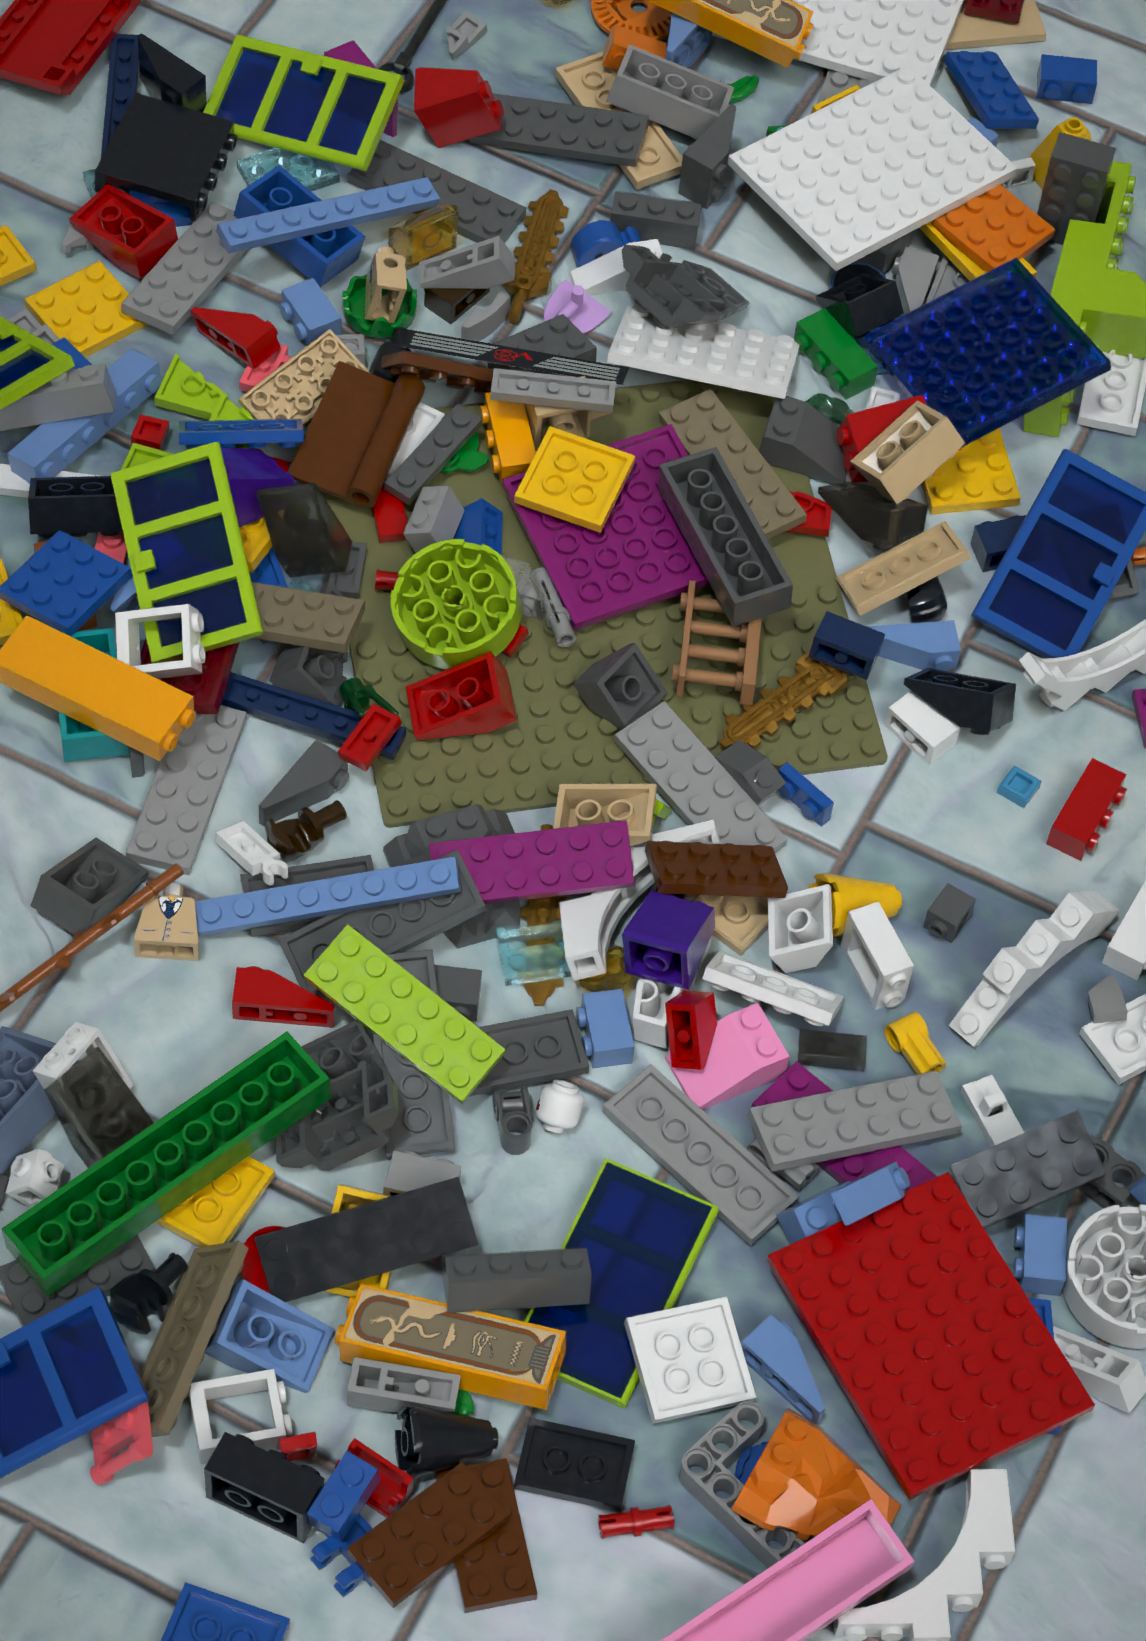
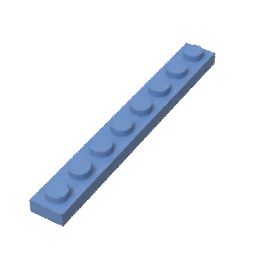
M428 177L218 223L216 232L229 254L438 207L440 197Z
M454 856L195 901L197 931L203 937L461 892L458 860Z

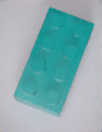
M113 628L79 631L71 636L117 659ZM58 712L64 762L129 755L127 745Z

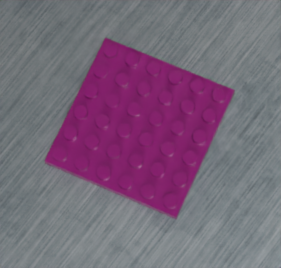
M672 424L606 445L635 455V464L601 533L514 503V495L526 472L502 479V488L542 567L545 568L555 587L563 607L568 610L570 623L574 631L678 596L681 592L686 593L688 592L689 580L696 581L695 589L710 585L658 489L659 465L688 456Z

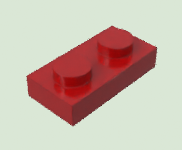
M372 704L338 750L339 758L367 772L400 727V717Z

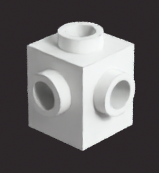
M35 1149L18 1155L11 1165V1176L5 1193L32 1208L60 1188L64 1164L52 1158L51 1153L41 1149Z

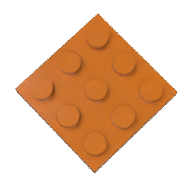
M1001 184L978 197L968 200L963 205L933 221V226L946 239L995 279L1001 276L1002 272L1006 269L1009 270L1016 265L1021 258L1027 257L1053 238L1056 230Z

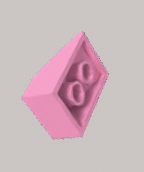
M759 1003L728 1014L717 1022L704 1069L674 1068L671 1065L670 1053L665 1055V1060L685 1095L704 1110L777 1080L787 1070L790 1056Z

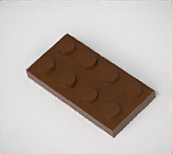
M407 351L382 356L381 368L391 370L390 375L399 377L403 374L417 375L425 383H436V380L447 382L446 386L449 388L464 389V386L474 387L475 393L483 395L491 392L492 369Z
M665 840L647 841L644 852L659 893L785 898L788 891V885L772 846L760 844L686 843Z
M507 1458L467 1465L466 1467L505 1510L509 1517L508 1522L454 1562L464 1613L536 1600V1585ZM453 1468L435 1472L436 1481Z
M461 1462L347 1547V1554L390 1606L394 1608L508 1522L509 1515L466 1465Z

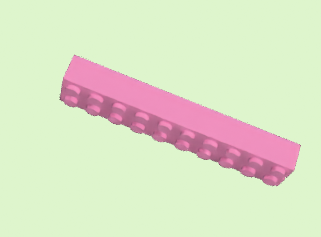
M870 1499L661 1641H805L907 1572L915 1561L872 1499Z

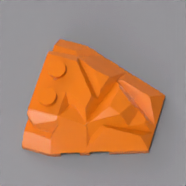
M788 1408L731 1510L763 1529L774 1531L777 1526L797 1531L796 1538L807 1541L810 1535L817 1536L870 1499H872L891 1526L901 1504L819 1425Z

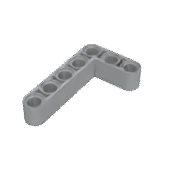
M746 1401L736 1405L685 1452L681 1462L679 1480L682 1486L769 1568L805 1543L801 1539L796 1538V1534L790 1529L777 1526L774 1531H770L756 1524H747L741 1520V1515L731 1510L744 1484L727 1468L747 1448L757 1442L765 1417L759 1405ZM750 1420L755 1426L747 1428L738 1421ZM722 1442L727 1444L730 1449L718 1450L713 1444ZM697 1465L702 1467L705 1472L696 1474L691 1472L688 1467ZM724 1490L731 1497L722 1499L717 1497L714 1492ZM776 1540L782 1544L783 1548L772 1549L766 1542Z

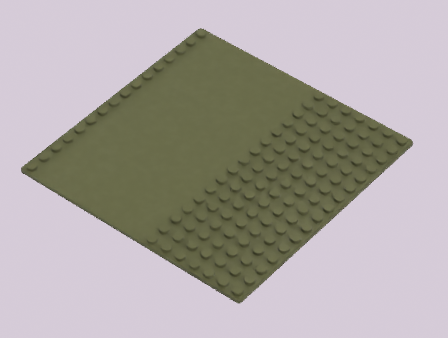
M695 380L615 388L613 413L591 420L590 436L588 439L603 445H609L663 427L659 421V412L712 389L759 451L776 397ZM484 402L462 406L480 417L479 407L483 406ZM454 406L434 409L444 413L446 416ZM482 424L476 431L479 437L477 451L489 456L486 465L472 472L462 470L449 474L439 472L426 487L450 486L463 508L483 498L503 512L502 557L509 564L514 574L522 602L520 624L527 628L529 634L511 658L503 653L496 656L508 672L517 721L489 733L417 740L414 737L406 686L447 669L437 668L421 661L406 647L391 611V591L375 590L376 570L399 572L406 561L415 554V551L407 540L379 543L371 507H360L319 490L332 559L336 540L367 543L358 598L365 600L366 610L349 646L355 678H359L364 686L372 685L376 693L399 712L400 726L406 727L407 735L395 759L392 760L378 755L372 763L382 820L387 828L408 826L418 820L476 804L482 805L484 811L496 809L506 813L556 807L560 784H652L614 742L615 734L621 730L590 710L573 685L592 664L630 643H636L668 692L653 708L665 701L714 757L725 750L719 745L727 725L725 717L730 714L738 717L744 712L743 704H739L740 691H735V687L685 681L683 696H676L677 683H671L673 664H680L685 612L679 611L681 594L575 631L571 625L572 631L576 636L575 642L568 647H559L557 645L552 629L545 622L546 613L531 579V573L537 568H541L542 565L502 485H500L498 473L492 472L491 455L494 454L492 448H487L485 430H488L487 424ZM769 464L789 491L793 493L800 491L814 497L808 476ZM419 495L410 505L403 502L407 522H409ZM783 532L768 540L793 584L791 608L764 616L761 619L756 684L752 702L754 704L762 699L760 696L761 691L766 688L773 691L779 687L777 679L782 676L791 678L796 674L795 662L811 649L814 636L826 611L849 619L840 586L836 580L837 576L825 536ZM711 585L695 589L694 597L718 600ZM692 610V621L732 625L726 613ZM556 614V618H557V621H558V623H559L560 620H559V618H558V615ZM690 633V645L739 650V647L745 648V643L739 642V639ZM687 657V669L737 674V672H742L743 667H739L737 663ZM846 672L848 678L846 688L832 697L829 695L824 698L819 695L813 697V706L808 710L798 708L795 711L796 718L790 723L783 720L777 724L779 730L774 735L770 736L766 733L761 735V744L755 750L765 755L777 771L788 762L802 775L884 765L887 762L888 755L866 679ZM369 698V705L365 709H363L364 714H366V712L369 710L372 704H375L381 708L383 707L379 705L374 699Z

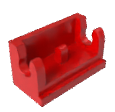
M354 1438L349 1444L347 1451L377 1468L380 1476V1482L366 1504L387 1518L404 1506L413 1494L414 1478Z

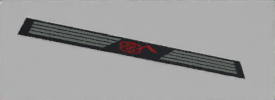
M409 329L400 346L572 377L585 376V378L616 381L618 385H623L629 367Z

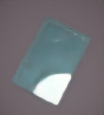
M308 138L302 139L300 141L307 142ZM277 148L237 160V169L247 186L278 165L310 191L340 182V174L333 163Z

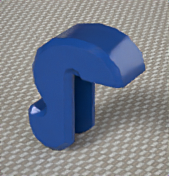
M598 220L588 223L575 234L570 243L571 252L576 267L579 268L597 259L599 253L606 255L625 244L640 242L642 239L639 231L632 226H627L624 231L619 232L615 223Z

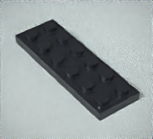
M459 1176L254 1237L270 1294L284 1302L479 1245Z

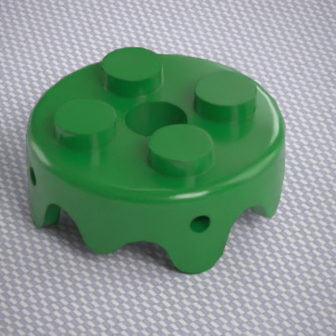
M367 274L364 276H353L350 279L347 290L342 292V310L348 325L355 331L369 337L386 338L392 337L395 328L403 327L407 329L412 324L416 316L417 290L412 289L407 278V290L394 323H389L384 317H378L375 320L365 319ZM382 289V296L388 293L387 289Z

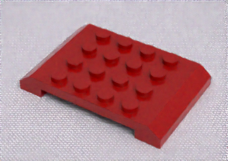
M14 0L0 18V77L58 95H71L140 4V0Z

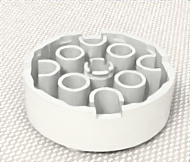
M1139 1204V1207H1119V1205L1104 1208L1090 1216L1079 1227L1066 1255V1282L1063 1287L1065 1300L1071 1312L1083 1327L1103 1341L1133 1349L1146 1348V1205Z

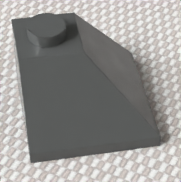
M630 643L595 662L573 684L590 710L620 730L649 712L668 693L636 643Z

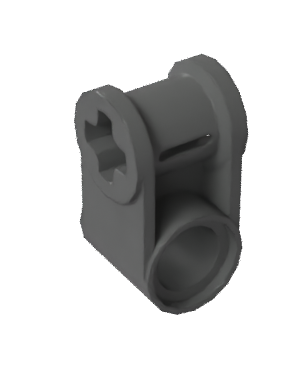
M521 1087L520 1091L505 1093L493 1090V1111L498 1125L500 1144L511 1155L523 1154L531 1146L532 1135L528 1088ZM518 1131L522 1134L514 1135L510 1132Z

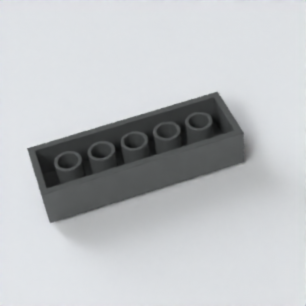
M717 447L660 464L658 489L732 626L734 627L791 608L793 584Z

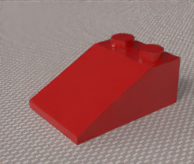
M110 184L105 185L69 218L70 224L116 266L140 280L153 269L178 240L175 222L172 217Z
M492 651L406 686L414 737L417 740L489 733L517 721L508 672Z

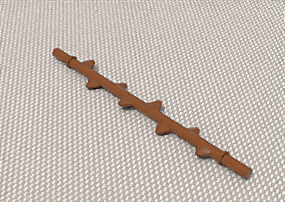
M175 863L153 881L146 882L145 887L88 930L76 932L72 942L0 995V1012L57 969L69 967L71 959L152 897L159 896L160 891L184 874L182 868Z

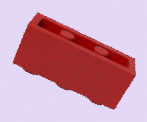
M1092 758L1054 821L1046 844L1079 861L1082 860L1087 850L1093 852L1101 836L1097 832L1100 827L1104 829L1108 827L1114 814L1111 808L1114 804L1120 806L1125 797L1127 789L1123 787L1127 774Z

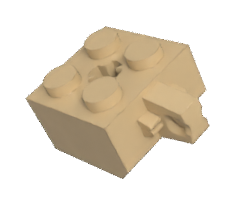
M525 404L536 452L549 426L588 439L590 436L591 420L610 414L606 412Z

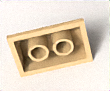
M917 400L850 462L882 496L898 505L901 501L907 499L912 494V491L924 480L929 479L935 470L946 460L955 456L958 449L965 442L948 417Z

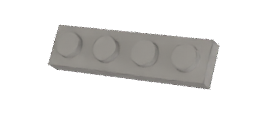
M494 368L490 400L613 413L616 381Z

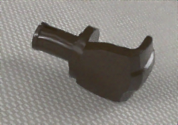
M336 800L315 813L308 807H303L299 809L298 818L275 823L271 818L265 825L267 842L280 853V857L286 862L300 858L324 840V829L346 819L345 808L340 801Z

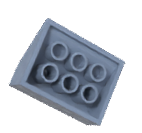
M4 1026L0 1028V1175L12 1165L16 1156L20 1155L58 1111L33 1073L34 1068L56 1043ZM77 1060L61 1079L70 1093L73 1094L88 1077V1074L79 1060Z

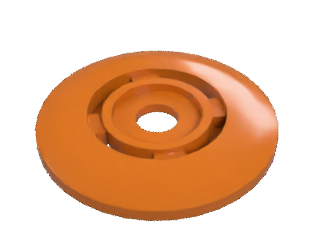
M591 0V13L595 22L609 35L615 24L659 41L669 38L667 31L672 13L647 0ZM643 3L647 6V10L636 12L631 8V5Z

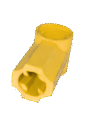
M912 1012L885 1025L884 1033L890 1047L895 1052H902L916 1074L932 1071L939 1073L945 1068L946 1061L928 1037L927 1025L919 1013Z

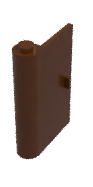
M339 361L304 436V442L301 443L288 473L292 475L295 481L360 507H373L425 392V385L422 380L416 375L403 374L393 383Z

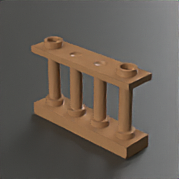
M689 580L688 593L681 592L679 611L685 612L680 664H673L671 683H677L676 696H683L685 681L735 687V691H740L739 704L752 706L756 684L762 617L749 621L747 624H741V627L692 621L693 609L725 613L719 600L694 597L696 581ZM690 633L739 639V642L745 643V648L739 647V650L690 645ZM687 657L737 663V666L743 667L742 672H737V674L687 669Z

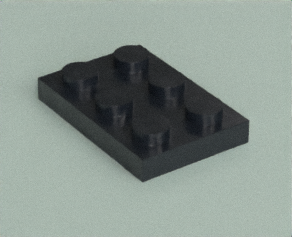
M529 1417L514 1489L620 1512L635 1440Z

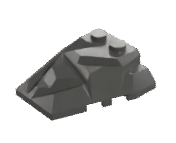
M625 244L621 250L623 267L630 273L626 284L627 292L635 298L634 302L638 307L655 316L654 321L664 328H684L703 323L718 322L746 309L750 303L711 268L687 260H683L682 263L670 262L672 257L665 253L659 259L649 248Z
M476 804L415 821L410 825L408 833L392 839L383 847V852L391 868L431 861L429 843L514 834L515 832L506 812L496 809L484 811L482 805ZM519 901L485 904L488 910L443 933L459 949L520 931Z
M356 1020L303 1045L302 1048L330 1078L331 1098L276 1136V1162L282 1167L303 1168L313 1163L320 1170L329 1171L387 1144L389 1128L394 1126L399 1112L397 1085L377 1051L367 1029Z

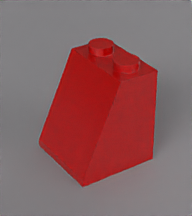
M424 67L415 69L414 112L438 148L501 129V117L504 116L502 103L499 99H495L489 82L483 80L478 70Z
M915 396L846 415L841 426L837 429L836 438L838 444L842 447L844 467L849 472L851 482L869 481L850 461L917 400L927 405L924 396Z

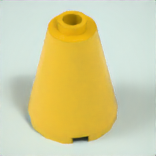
M822 873L815 874L813 878H816V882L808 886V889L826 884L831 886L833 938L843 935L849 911L879 902L887 918H891L898 913L902 906L900 891L890 883Z

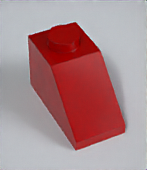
M684 990L665 1003L671 1065L674 1068L702 1070L705 1068L717 1027L714 992Z

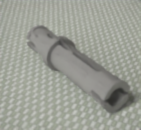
M537 568L531 573V579L546 613L545 622L552 629L557 645L559 647H568L576 640V636L569 623L570 614L563 607L545 568ZM556 614L558 615V618L560 620L559 623L557 621Z

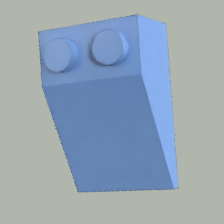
M672 13L667 31L669 39L666 59L689 69L711 45L712 32Z
M246 1280L234 1284L230 1291V1299L224 1305L217 1321V1329L210 1337L204 1353L232 1368L246 1373L274 1369L277 1382L283 1381L286 1387L304 1393L309 1392L334 1328Z

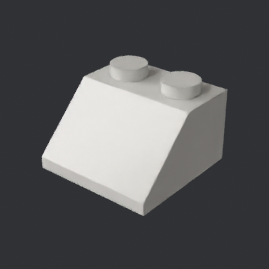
M829 884L788 893L785 898H768L769 957L785 973L816 967L833 946L832 896Z

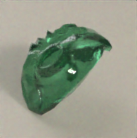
M822 393L815 394L805 401L838 426H841L847 414L854 413L845 401Z

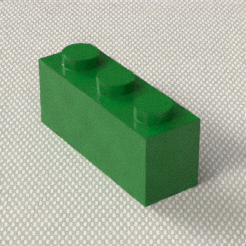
M826 308L796 322L794 341L800 345L799 351L803 352L810 359L813 367L827 378L831 387L838 391L845 400L874 386L878 366Z

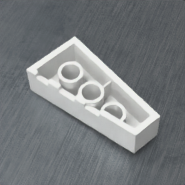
M710 938V941H709V943H708V945H707V948H706V950H705V953H704V955H703V958H702V960H701V963H700V965H699V967H698V970H697V972H696V975H695V977H694V980H693V982H692V984H691V987H690V989H689L690 991L692 990V987H693V985H694V983H695V980H696V978H697V976H698V973H699V971H700V968H701V966H702V964H703V961H704V959H705V957H706V954H707V952H708V950H709V947H710V945H711V938ZM639 977L633 1011L634 1040L666 1049L669 1037L665 1003L686 989Z

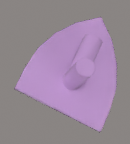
M565 279L550 296L544 310L543 322L564 314L583 334H586L603 323L612 311L586 294L582 286H575Z

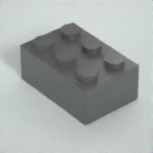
M564 314L492 343L596 362L597 347ZM488 362V369L494 370V368L560 375Z

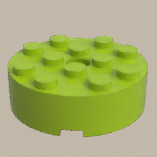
M464 539L440 541L415 553L398 572L399 577L394 590L391 591V611L404 644L421 661L437 668L449 669L490 651L497 656L514 638L522 615L520 593L509 564L491 547L483 543L482 545L468 543Z

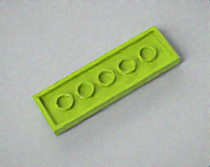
M348 924L304 974V979L461 1104L464 1103L506 1053L505 1048Z

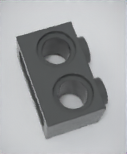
M1091 1134L1090 1138L1107 1174L1104 1178L1080 1187L1078 1190L1103 1209L1114 1205L1127 1207L1135 1198L1129 1192L1130 1185L1146 1174L1141 1171L1137 1164L1127 1161L1116 1153L1109 1143L1099 1140ZM1114 1181L1121 1182L1126 1187L1117 1186Z

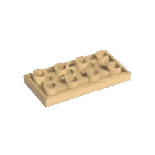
M329 329L241 396L238 403L251 413L255 420L302 419L304 427L312 421L339 361L368 373L370 372L334 332Z

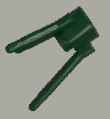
M359 678L347 679L339 688V694L345 702L344 708L356 711L361 718L364 716L363 709L369 705V698L374 699L385 710L397 716L399 715V712L391 704L376 693L372 685L364 686Z

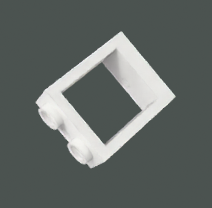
M190 604L115 613L118 660L157 679L202 674V663H205L206 656L205 649L201 644L200 632L204 630V620L199 610ZM182 618L183 660L141 665L139 623Z
M879 902L849 911L841 948L875 1010L885 1006L891 1008L900 1004L906 997L914 967L910 957Z
M75 1022L65 1032L63 1037L33 1070V1073L68 1127L89 1134L96 1130L134 1085L98 1028ZM86 1052L99 1075L79 1099L75 1101L61 1078L79 1057Z
M274 1369L190 1384L189 1400L200 1464L208 1463L221 1438L212 1439L206 1400L268 1390L274 1429L241 1435L248 1437L254 1442L255 1446L266 1451L269 1449L276 1450L279 1439L292 1435L290 1415L282 1414L281 1403L286 1402L284 1382L276 1381Z

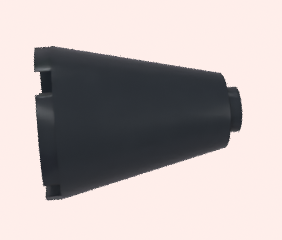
M403 1405L398 1411L396 1420L403 1419L402 1430H395L397 1465L401 1470H406V1473L413 1478L452 1468L461 1462L466 1464L490 1457L493 1449L498 1447V1432L495 1427H492L489 1420L415 1405Z

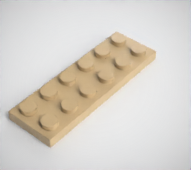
M604 51L555 68V77L575 105L632 113L606 102L618 71L602 66ZM649 120L637 167L619 166L635 189L638 190L681 174L683 157L660 125Z

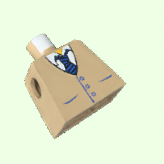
M383 246L378 248L374 254L366 277L365 319L375 320L378 317H384L389 323H394L407 290L405 257L394 254V250L391 247ZM382 289H387L388 293L382 296Z
M171 883L163 889V896H154L144 904L134 935L135 957L199 961L195 899L183 897L184 888L182 885Z

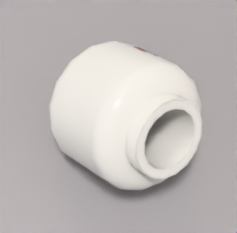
M553 1080L552 1084L542 1087L535 1114L539 1120L544 1122V1129L555 1133H563V1129H570L578 1124L584 1104V1097L578 1092L579 1087L563 1080Z

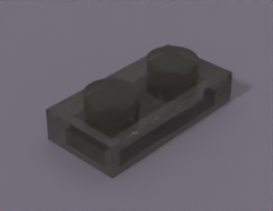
M800 1029L797 1062L804 1066L864 1072L867 1036Z

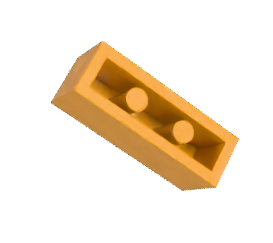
M491 392L485 393L484 405L479 407L482 424H487L488 430H485L487 448H492L494 454L491 455L492 472L498 473L500 485H502V479L527 472L536 451L525 404L490 400Z

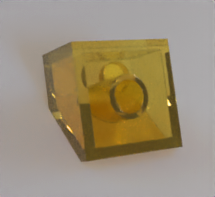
M455 204L439 205L430 210L422 211L403 222H398L389 228L388 247L394 250V254L405 257L406 270L418 266L421 261L442 255L456 248L458 207Z

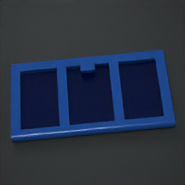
M1063 449L974 608L971 617L1044 658H1059L1079 653L1146 531V492L1070 450Z
M100 1287L0 1338V1479L150 1400L106 1295Z

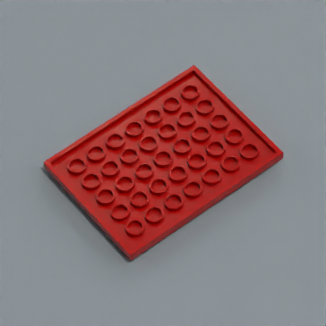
M949 1172L905 1191V1197L852 1224L845 1226L842 1220L768 1254L766 1260L909 1500L1089 1413L1095 1407L1093 1400Z

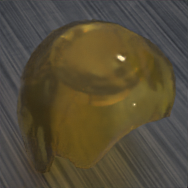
M616 945L607 951L605 974L579 979L580 985L590 992L622 989L624 992L631 984L633 975L625 973L623 947Z

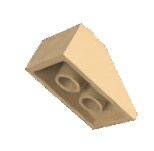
M560 784L553 829L627 820L630 847L649 841L651 839L657 785Z

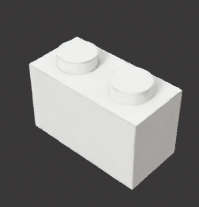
M912 690L888 707L885 726L928 765L956 746L960 727Z

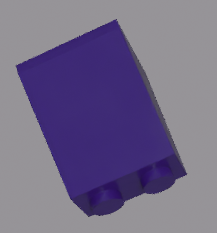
M221 448L239 527L295 504L294 490L296 489L294 478L290 473H286L280 468L273 458H269L261 449ZM205 459L195 462L199 501L203 505L219 501L210 460ZM222 515L216 516L222 523H224Z
M650 891L622 934L625 973L689 990L715 928L714 907L700 901L692 902L677 898L672 894Z

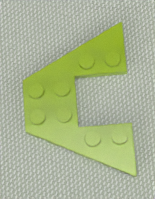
M178 354L174 355L154 397L155 406L209 421L255 420L243 407L240 409L228 399V395L214 383L207 382L202 373L199 371L194 372L180 360ZM133 443L121 470L166 457L173 453ZM248 443L235 444V448L261 449L262 451L265 449V447L250 448ZM195 463L156 474L157 492L164 491L169 478L180 481L184 480L197 485Z

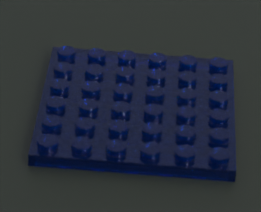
M1017 258L863 336L864 345L909 398L924 396L928 407L948 417L965 442L962 447L1111 370L1110 360Z

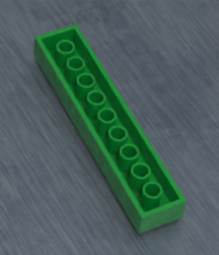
M286 1031L1 1228L6 1248L48 1298L331 1098L330 1078L289 1032Z

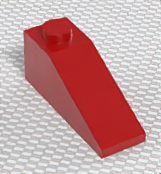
M198 307L190 310L199 333L252 369H256L281 349L277 339L278 331L268 320L263 321L256 315Z
M256 966L247 968L237 967L232 998L233 1019L334 1028V1005L271 970H263Z

